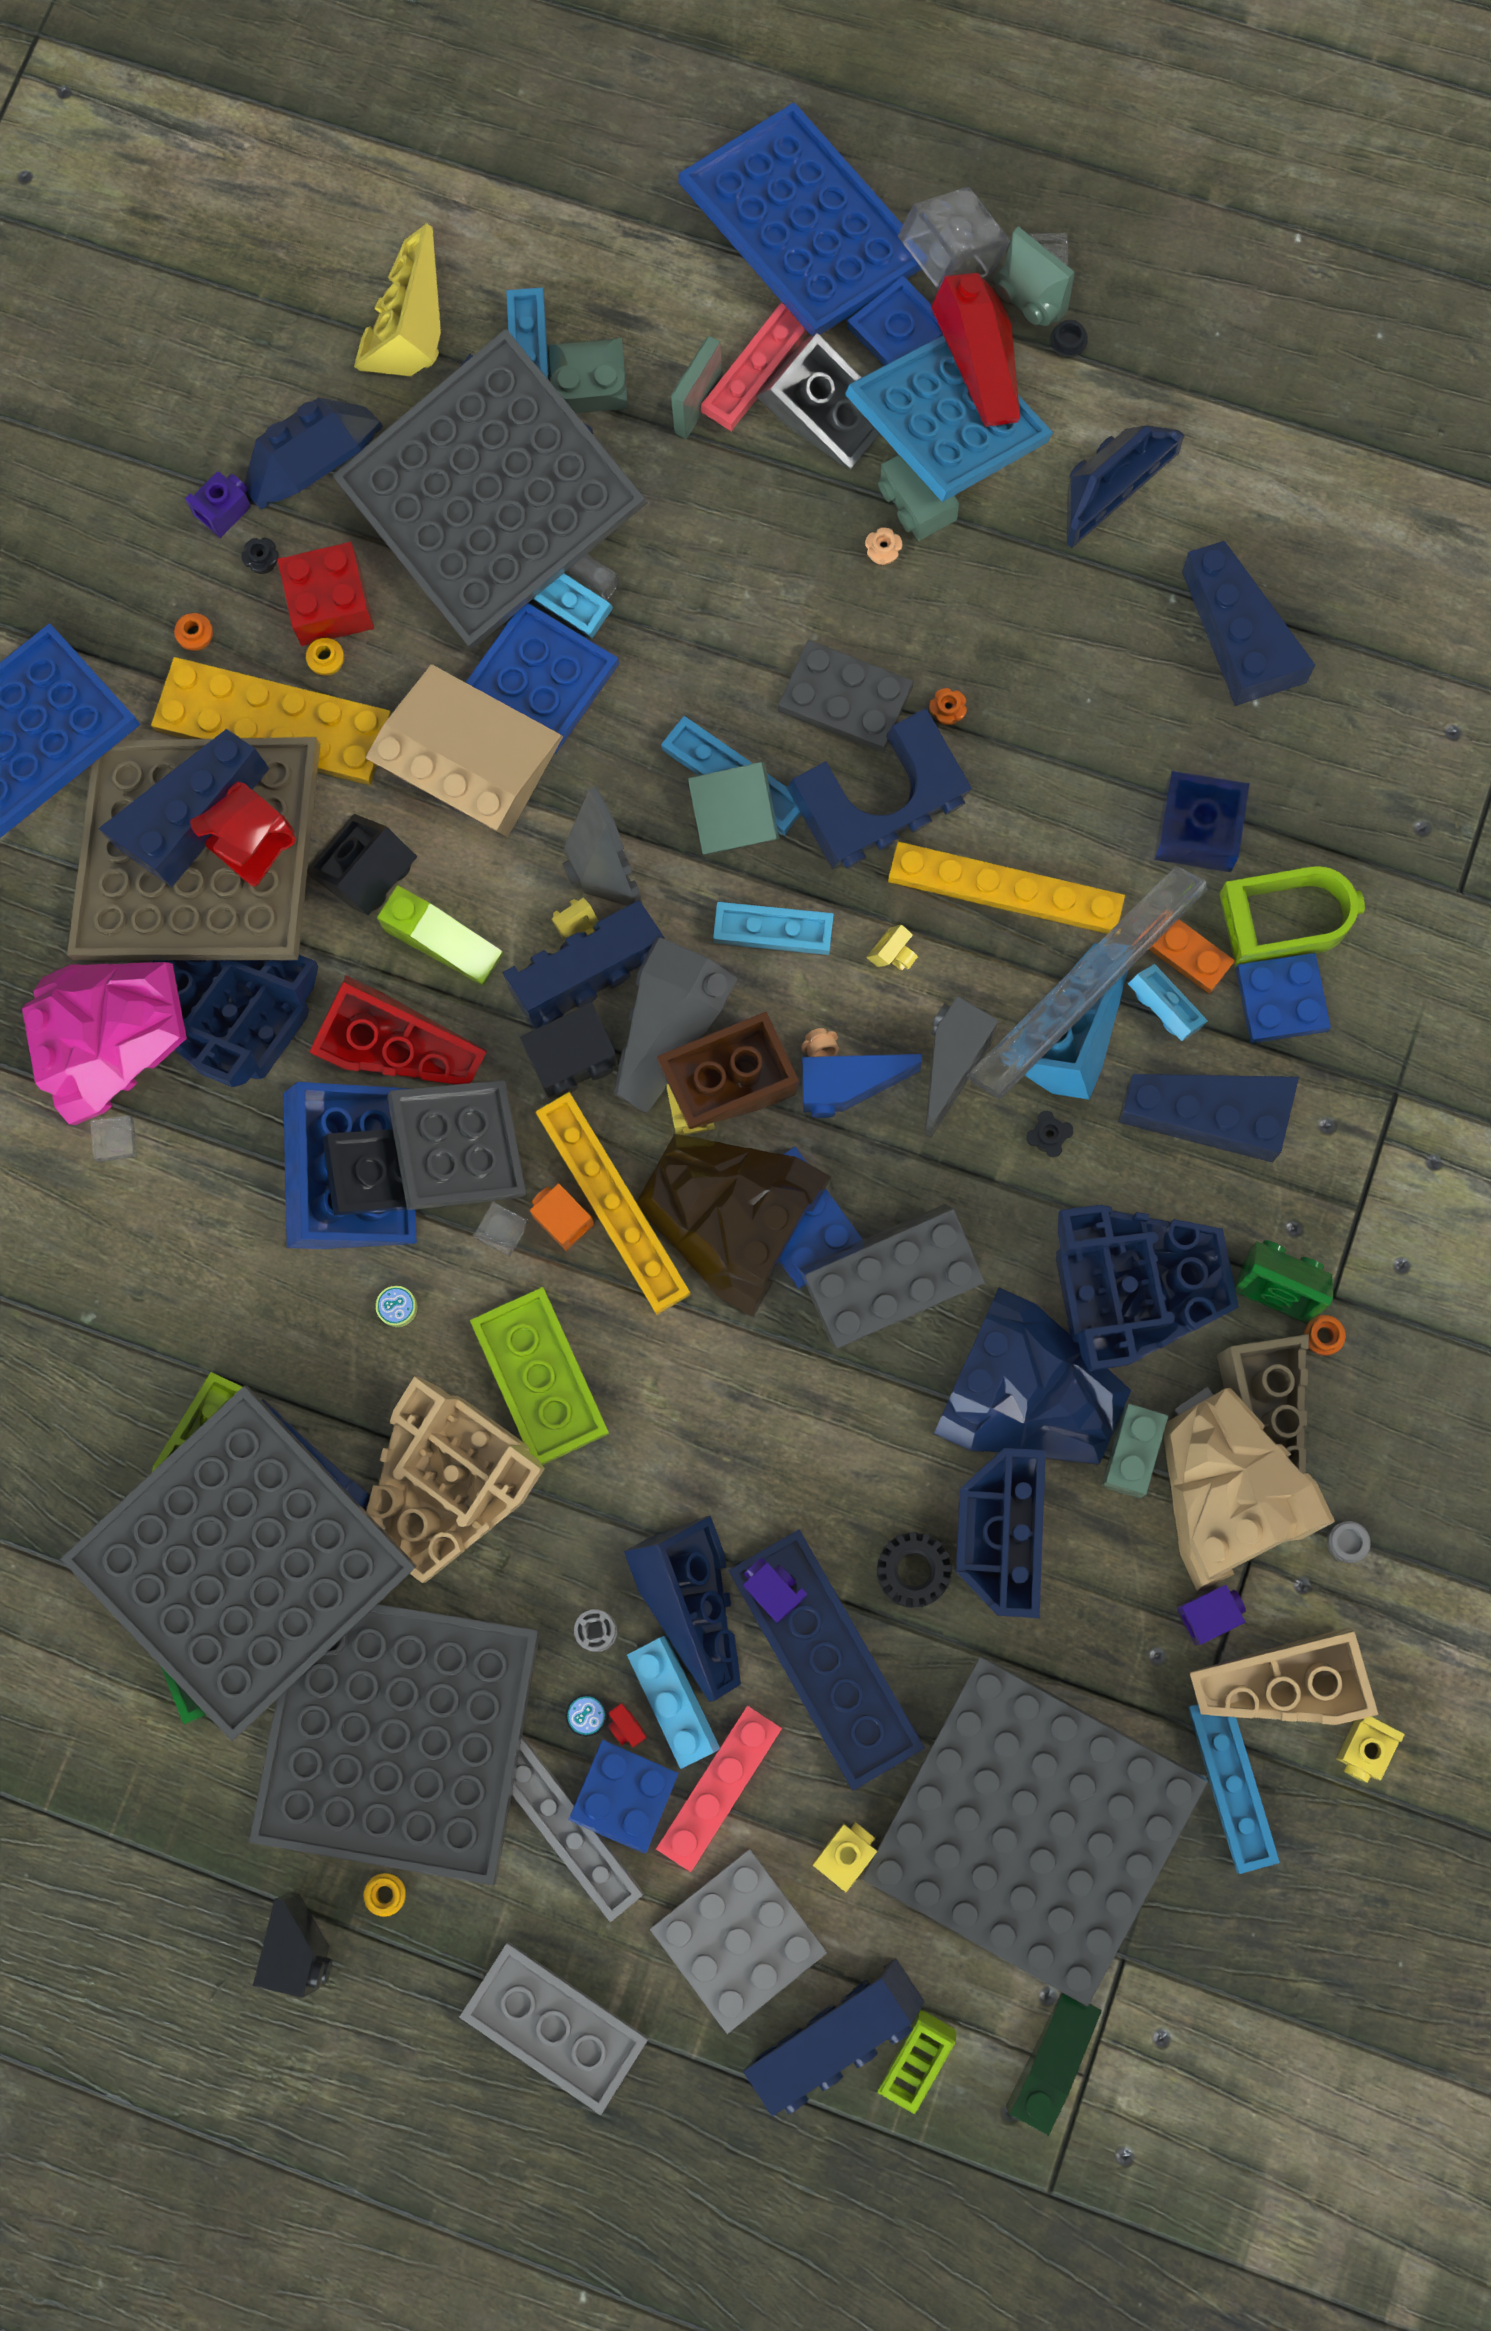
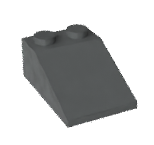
M818 333L800 343L757 395L784 424L848 470L853 467L880 434L845 395L849 384L862 377Z
M959 996L956 997L951 1006L944 1003L933 1021L935 1026L931 1034L935 1038L932 1049L925 1134L930 1138L936 1132L992 1044L999 1021Z

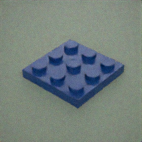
M527 603L512 616L465 683L561 734L563 738L554 752L556 754L618 667L619 659Z

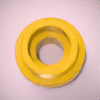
M320 638L308 647L306 661L314 673L329 676L338 672L342 667L344 652L337 641L330 638ZM322 652H331L327 659L321 660L318 658Z
M381 1873L372 1877L364 1889L365 1905L371 1913L380 1917H387L397 1913L406 1900L404 1883L399 1877L391 1873ZM383 1886L389 1887L393 1893V1897L388 1903L382 1902L378 1895L380 1888Z

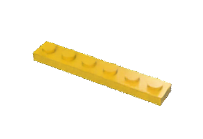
M903 842L897 843L888 878L890 883L1114 936L1117 932L1125 898L1124 894Z
M570 1092L537 1110L536 1115L656 1315L690 1296L689 1289Z

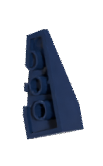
M711 1515L654 1535L624 1551L638 1591L708 1701H715L741 1685L735 1635L728 1630L725 1608L731 1606L730 1593L723 1592L721 1569L726 1568L725 1553Z

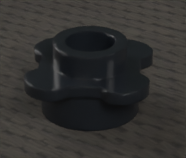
M1043 1111L1037 1117L1038 1123L1035 1128L1027 1132L1026 1140L1029 1145L1036 1146L1039 1150L1046 1152L1047 1156L1052 1158L1058 1157L1062 1153L1061 1146L1064 1141L1072 1137L1073 1127L1068 1122L1062 1123L1055 1119L1052 1112ZM1052 1131L1053 1137H1047L1046 1132Z

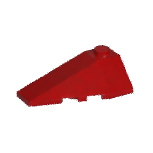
M979 273L945 276L931 309L985 427L1018 423L1020 409L1012 324L998 294Z
M345 975L309 1053L345 1070H364L390 1076H409L422 1078V1080L456 1085L472 1082L487 1052L486 1049L399 1001Z

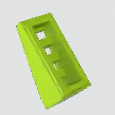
M923 2010L918 2012L911 2024L913 2031L904 2038L877 2092L913 2114L917 2112L956 2043L957 2031L953 2027ZM921 2033H923V2034L929 2036L930 2038L936 2040L937 2042L940 2043V2045H937L936 2043H934V2042L930 2041L929 2039L925 2038L924 2036L921 2035ZM916 2046L933 2056L931 2062L913 2052V2047ZM907 2062L925 2073L923 2078L903 2067L904 2063ZM896 2077L916 2087L915 2093L913 2094L894 2083Z

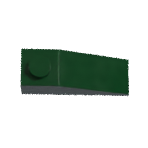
M1061 1992L1006 2105L1011 2116L1049 2136L1069 2095L1102 2012L1101 2009L1092 2004H1089L1087 2007Z

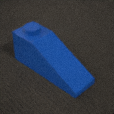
M922 1054L802 1057L803 1113L811 1112L812 1117L816 1118L833 1117L835 1112H843L920 1072Z

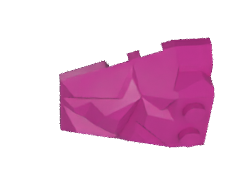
M167 962L69 965L42 977L34 989L35 999L25 1003L22 1008L35 1083L40 1090L52 1094L54 1107L70 1125H77L104 1114L113 1106L110 1100L121 1090L130 1091L137 1084L134 1078L146 1067L154 1069L187 1039L173 964Z

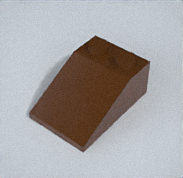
M767 1012L657 1056L658 1063L689 1129L761 1110L795 1096L799 1085L798 1077Z

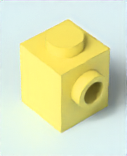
M843 1822L815 1859L813 1866L843 1891L847 1892L877 1853V1849L871 1845L875 1837L856 1822L851 1828Z

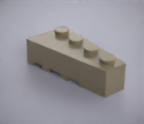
M1309 1334L1230 1346L1217 1354L1224 1389L1231 1388L1265 1425L1263 1431L1276 1445L1282 1444L1290 1453L1289 1460L1302 1474L1306 1473L1304 1428L1307 1427L1305 1387L1308 1386L1306 1350L1309 1347Z

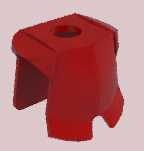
M242 782L233 784L229 788L226 797L205 813L190 820L191 828L197 836L213 834L206 840V847L251 886L259 885L280 853L294 845L297 840L294 830L286 818Z

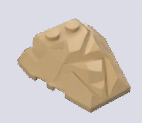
M414 1376L392 1412L390 1424H394L388 1448H383L380 1461L384 1462L378 1485H374L372 1488L366 1512L417 1565L409 1574L421 1583H426L502 1519L523 1504L545 1468L536 1457L529 1453L530 1448L524 1442L459 1396H451L440 1387Z
M1231 1388L1223 1389L1169 1420L1163 1433L1180 1555L1197 1592L1204 1591L1233 1576V1568L1285 1541L1301 1540L1335 1522L1317 1482L1308 1473L1302 1474L1289 1460L1290 1453L1282 1444L1276 1445L1263 1431L1265 1425Z

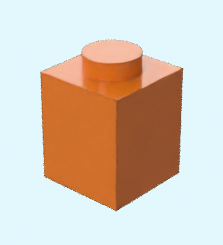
M559 1183L553 1189L548 1186L539 1192L532 1201L534 1206L529 1210L533 1218L565 1251L595 1225L592 1217Z

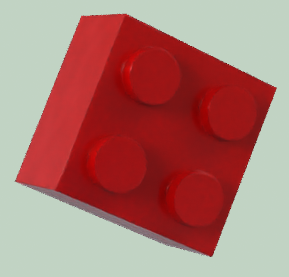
M352 542L277 559L292 628L301 646L310 645L320 638L335 639L374 629L360 563Z

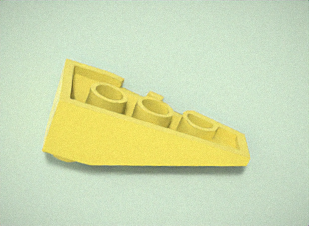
M428 223L406 238L401 246L388 276L393 284L388 288L384 296L378 299L374 308L380 313L374 328L367 327L362 335L354 367L359 371L412 376L424 367H431L438 357L439 350L437 346L441 328L433 227Z

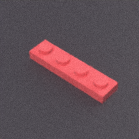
M782 302L701 404V412L731 432L757 400L759 392L808 334L806 329Z
M747 1705L656 1850L691 1873L782 1728Z

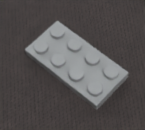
M510 1942L506 1943L459 2017L600 2115L649 2039V2037Z

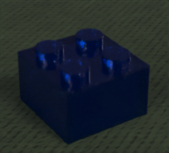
M1171 771L1165 787L1154 860L1232 872L1239 858L1250 783Z

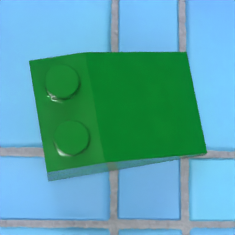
M1264 1240L1263 1243L1256 1241L1250 1247L1234 1284L1236 1294L1305 1324L1330 1306L1333 1300V1279L1331 1273L1323 1270V1264L1308 1257H1301L1299 1260L1285 1254L1286 1248L1275 1242Z

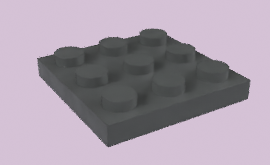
M505 1080L392 1090L388 1093L387 1099L407 1210L522 1198L526 1194Z

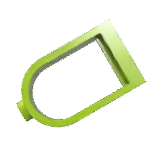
M1321 866L1227 881L1219 893L1235 967L1238 964L1330 950L1343 940L1354 924L1357 914H1363L1365 911L1362 892L1360 890L1355 891L1351 882L1338 871ZM1314 886L1330 892L1339 902L1343 920L1341 927L1327 934L1258 945L1247 897Z

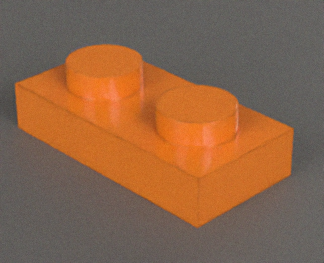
M1173 914L1147 946L1148 950L1209 995L1235 962L1233 958Z

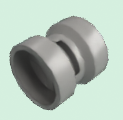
M590 1609L583 1612L577 1618L574 1625V1636L582 1648L592 1652H602L609 1649L615 1643L618 1636V1627L610 1614L599 1609Z

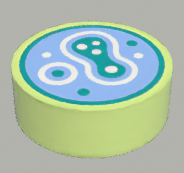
M391 1286L384 1289L376 1300L377 1315L385 1324L391 1327H403L409 1324L416 1316L418 1308L416 1298L408 1289L402 1286Z

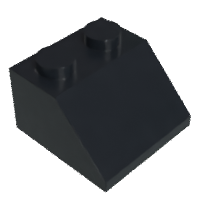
M353 814L309 866L307 874L351 908L369 915L384 903L386 894L393 885L409 873L411 864L418 856L387 826Z
M592 1002L520 1037L527 1056L548 1098L555 1094L557 1097H561L568 1092L572 1093L578 1088V1083L590 1077L592 1080L601 1079L614 1070L613 1066L619 1064L616 1053Z
M289 1893L275 1898L253 1986L304 1998L318 1990L320 1984L327 1983L331 1972L332 1959L327 1958L329 1945L300 1894Z

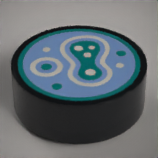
M580 1695L574 1698L566 1709L568 1727L573 1733L582 1737H590L600 1733L608 1720L606 1705L600 1698L594 1695Z

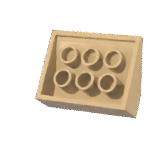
M431 664L383 724L366 759L508 838L563 736Z

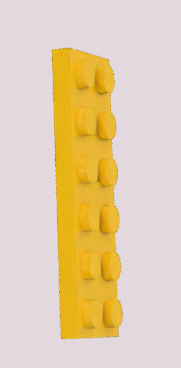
M174 657L151 727L155 732L182 739H214L225 729H228L239 738L316 737L320 743L318 773L371 786L377 765L366 759V756L383 724L392 713L390 710Z

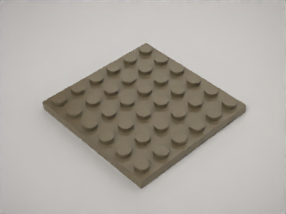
M241 738L257 750L270 768L254 787L253 791L286 818L297 837L294 845L280 853L257 886L249 885L205 847L171 888L118 850L98 829L213 739L121 740L91 765L67 956L73 961L298 960L320 743L317 738Z

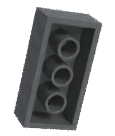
M946 1204L799 1268L829 1341L836 1349L985 1283L955 1210Z

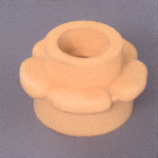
M879 528L877 532L870 533L866 538L867 555L877 564H890L898 557V551L902 549V539L899 535H895L890 528ZM885 542L887 547L882 548L880 544Z
M825 1028L812 1030L806 1035L801 1050L808 1057L835 1056L839 1052L836 1042L838 1035L834 1031L827 1032Z

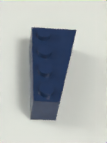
M225 729L98 829L118 850L172 888L206 847V840L213 835L197 836L191 828L190 820L205 813L226 797L229 788L236 782L245 783L253 790L270 768L254 747L228 729Z
M640 900L596 922L593 927L594 933L587 935L586 932H577L566 938L558 952L553 954L543 950L532 956L530 959L532 963L524 970L518 972L516 967L513 966L502 972L511 995L534 1030L564 1016L563 1014L576 1006L581 1008L593 1002L598 996L596 993L610 985L611 988H614L624 983L630 977V972L642 965L656 937L665 939Z
M896 1958L884 1966L883 1972L874 1983L870 1984L867 1979L841 1999V2005L836 2007L835 2004H830L807 2022V2028L802 2030L801 2027H798L754 2058L745 2068L743 2073L772 2117L785 2109L788 2115L793 2113L809 2100L806 2094L817 2086L822 2091L829 2089L844 2077L841 2070L852 2063L857 2068H860L878 2054L877 2046L886 2040H889L894 2045L913 2031L910 2024H912L925 2001Z

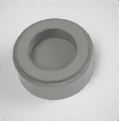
M1345 1521L1331 1528L1327 1535L1326 1544L1329 1553L1334 1559L1342 1563H1354L1362 1560L1368 1554L1371 1541L1367 1530L1362 1525L1353 1521Z

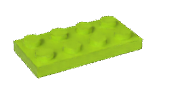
M544 1287L470 1320L521 1438L530 1448L529 1453L536 1457L542 1465L610 1434Z

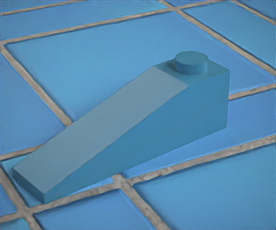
M1094 943L1066 975L1068 981L1055 995L1049 994L1042 1002L1044 1008L1032 1021L1027 1019L1019 1028L1006 1058L1007 1064L1052 1094L1090 1100L1103 1068L1133 954L1132 948Z

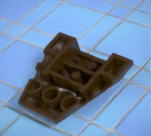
M674 1134L636 1203L718 1297L750 1316H754L773 1283L769 1277L806 1211L813 1212L832 1177L795 1156Z

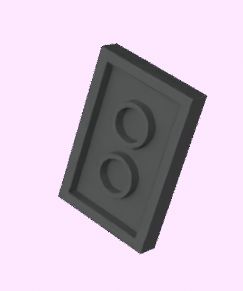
M808 640L779 702L778 711L884 753L889 742L886 735L892 726L897 724L913 688L914 681Z

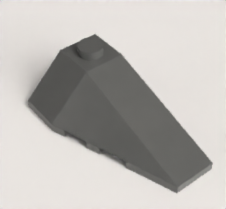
M595 786L588 790L564 846L567 861L562 863L570 882L572 884L579 882L586 894L625 906H629L638 900L642 903L640 891L635 880L630 881L628 877L632 873V869L624 854V846L615 821L598 788Z
M656 937L638 970L636 985H639L635 1007L630 1009L628 1021L632 1022L627 1045L622 1049L614 1094L640 1111L648 1113L665 1090L666 1084H668L658 1063L657 1056L702 1038L720 1013L738 978L708 957L661 937Z

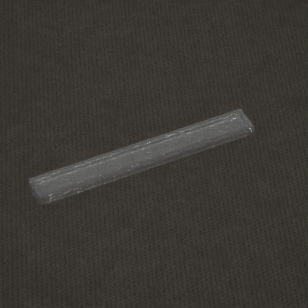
M1175 866L968 1073L971 1083L1000 1100L1208 890L1206 880Z

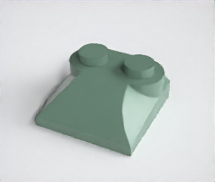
M1018 226L1013 231L1005 265L994 276L995 291L1003 301L1011 302L1019 308L1025 318L1033 325L1048 326L1051 322H1059L1068 312L1075 272Z
M622 338L549 345L550 383L575 413L628 409Z

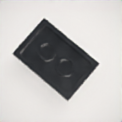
M393 1129L329 1133L322 1137L334 1216L407 1210Z

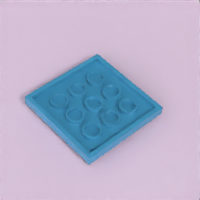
M944 335L849 384L845 394L942 502L1048 443L1053 434L1049 427L1019 395L1020 419L1018 423L985 427Z

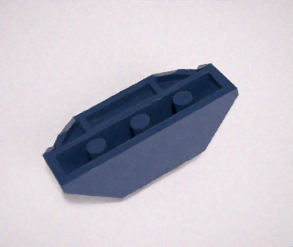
M319 397L313 401L306 402L298 408L297 412L284 421L271 425L266 430V433L256 439L244 482L247 488L245 493L259 509L269 506L271 502L281 501L295 495L362 451L372 440L374 434L383 428V425L365 406Z
M1147 425L1127 428L1116 438L1113 436L1108 437L1099 446L1097 454L1090 461L1082 460L1078 463L1069 476L1071 480L1067 494V544L1073 548L1180 452L1184 434L1180 430Z
M1004 1448L960 1488L956 1573L997 1616L1040 1618L1046 1450Z

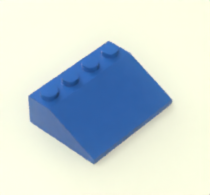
M296 1082L283 1093L287 1248L336 1249L417 1243L416 1209L334 1216L322 1138L329 1133L393 1129L387 1095L392 1090L411 1088Z

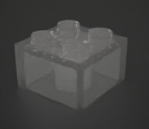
M969 186L915 203L898 235L899 239L938 290L945 276L979 273L983 277L994 273L1010 244V239Z

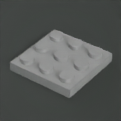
M751 1849L747 1850L650 1928V1931L726 2034L730 2033L828 1953Z

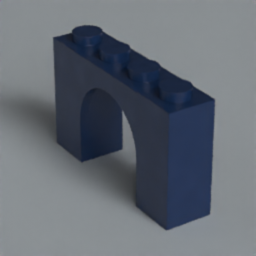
M927 708L893 725L886 735L905 768L910 783V794L907 804L899 811L889 815H872L859 810L848 800L826 761L793 778L787 790L832 869L841 864H844L846 869L866 858L865 851L874 846H877L879 851L899 840L898 833L908 828L914 833L932 822L930 816L943 810L945 815L965 804L963 798L972 788Z

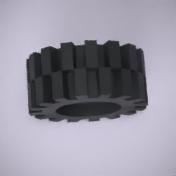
M917 1532L898 1535L892 1541H889L881 1552L877 1563L878 1582L884 1594L894 1603L907 1608L925 1607L938 1600L949 1586L952 1572L950 1556L944 1550L942 1544L938 1540L931 1538V1535L919 1534ZM909 1554L921 1555L929 1563L930 1576L920 1586H909L899 1577V1562Z

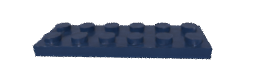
M800 1529L728 1570L852 1791L925 1749ZM761 1557L773 1569L780 1564L796 1581L791 1587L795 1593L803 1588L808 1595L778 1624L743 1587V1584L748 1581L744 1573Z

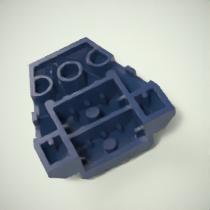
M299 955L298 960H153L151 962L173 964L187 1037L175 1051L199 1074L230 1087L246 1084L250 1078L262 1079L266 1077L308 1017L309 1008L305 1000L314 989L318 972L317 962Z
M1104 1205L1059 1211L1057 1233L1060 1249L1056 1252V1263L1070 1336L1074 1343H1079L1081 1357L1089 1371L1128 1366L1180 1337L1239 1308L1223 1228L1176 1219L1169 1222L1149 1218V1214L1136 1212L1133 1215L1113 1211L1112 1207Z
M998 1288L934 1435L974 1452H1000L1004 1448L1046 1450V1458L1049 1460L1099 1465L1131 1389L1109 1369L1089 1371L1081 1357L1079 1343H1074L1066 1330L1060 1327L1037 1304L1002 1288Z

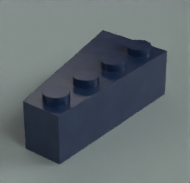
M1225 540L1188 552L1182 573L1234 705L1244 704L1306 684L1315 667V663Z
M1133 1074L1126 1088L1118 1123L1273 1163L1282 1151L1299 1077Z

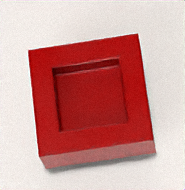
M625 1703L619 1704L608 1713L613 1720L608 1727L622 1746L629 1742L632 1747H636L648 1738V1735Z

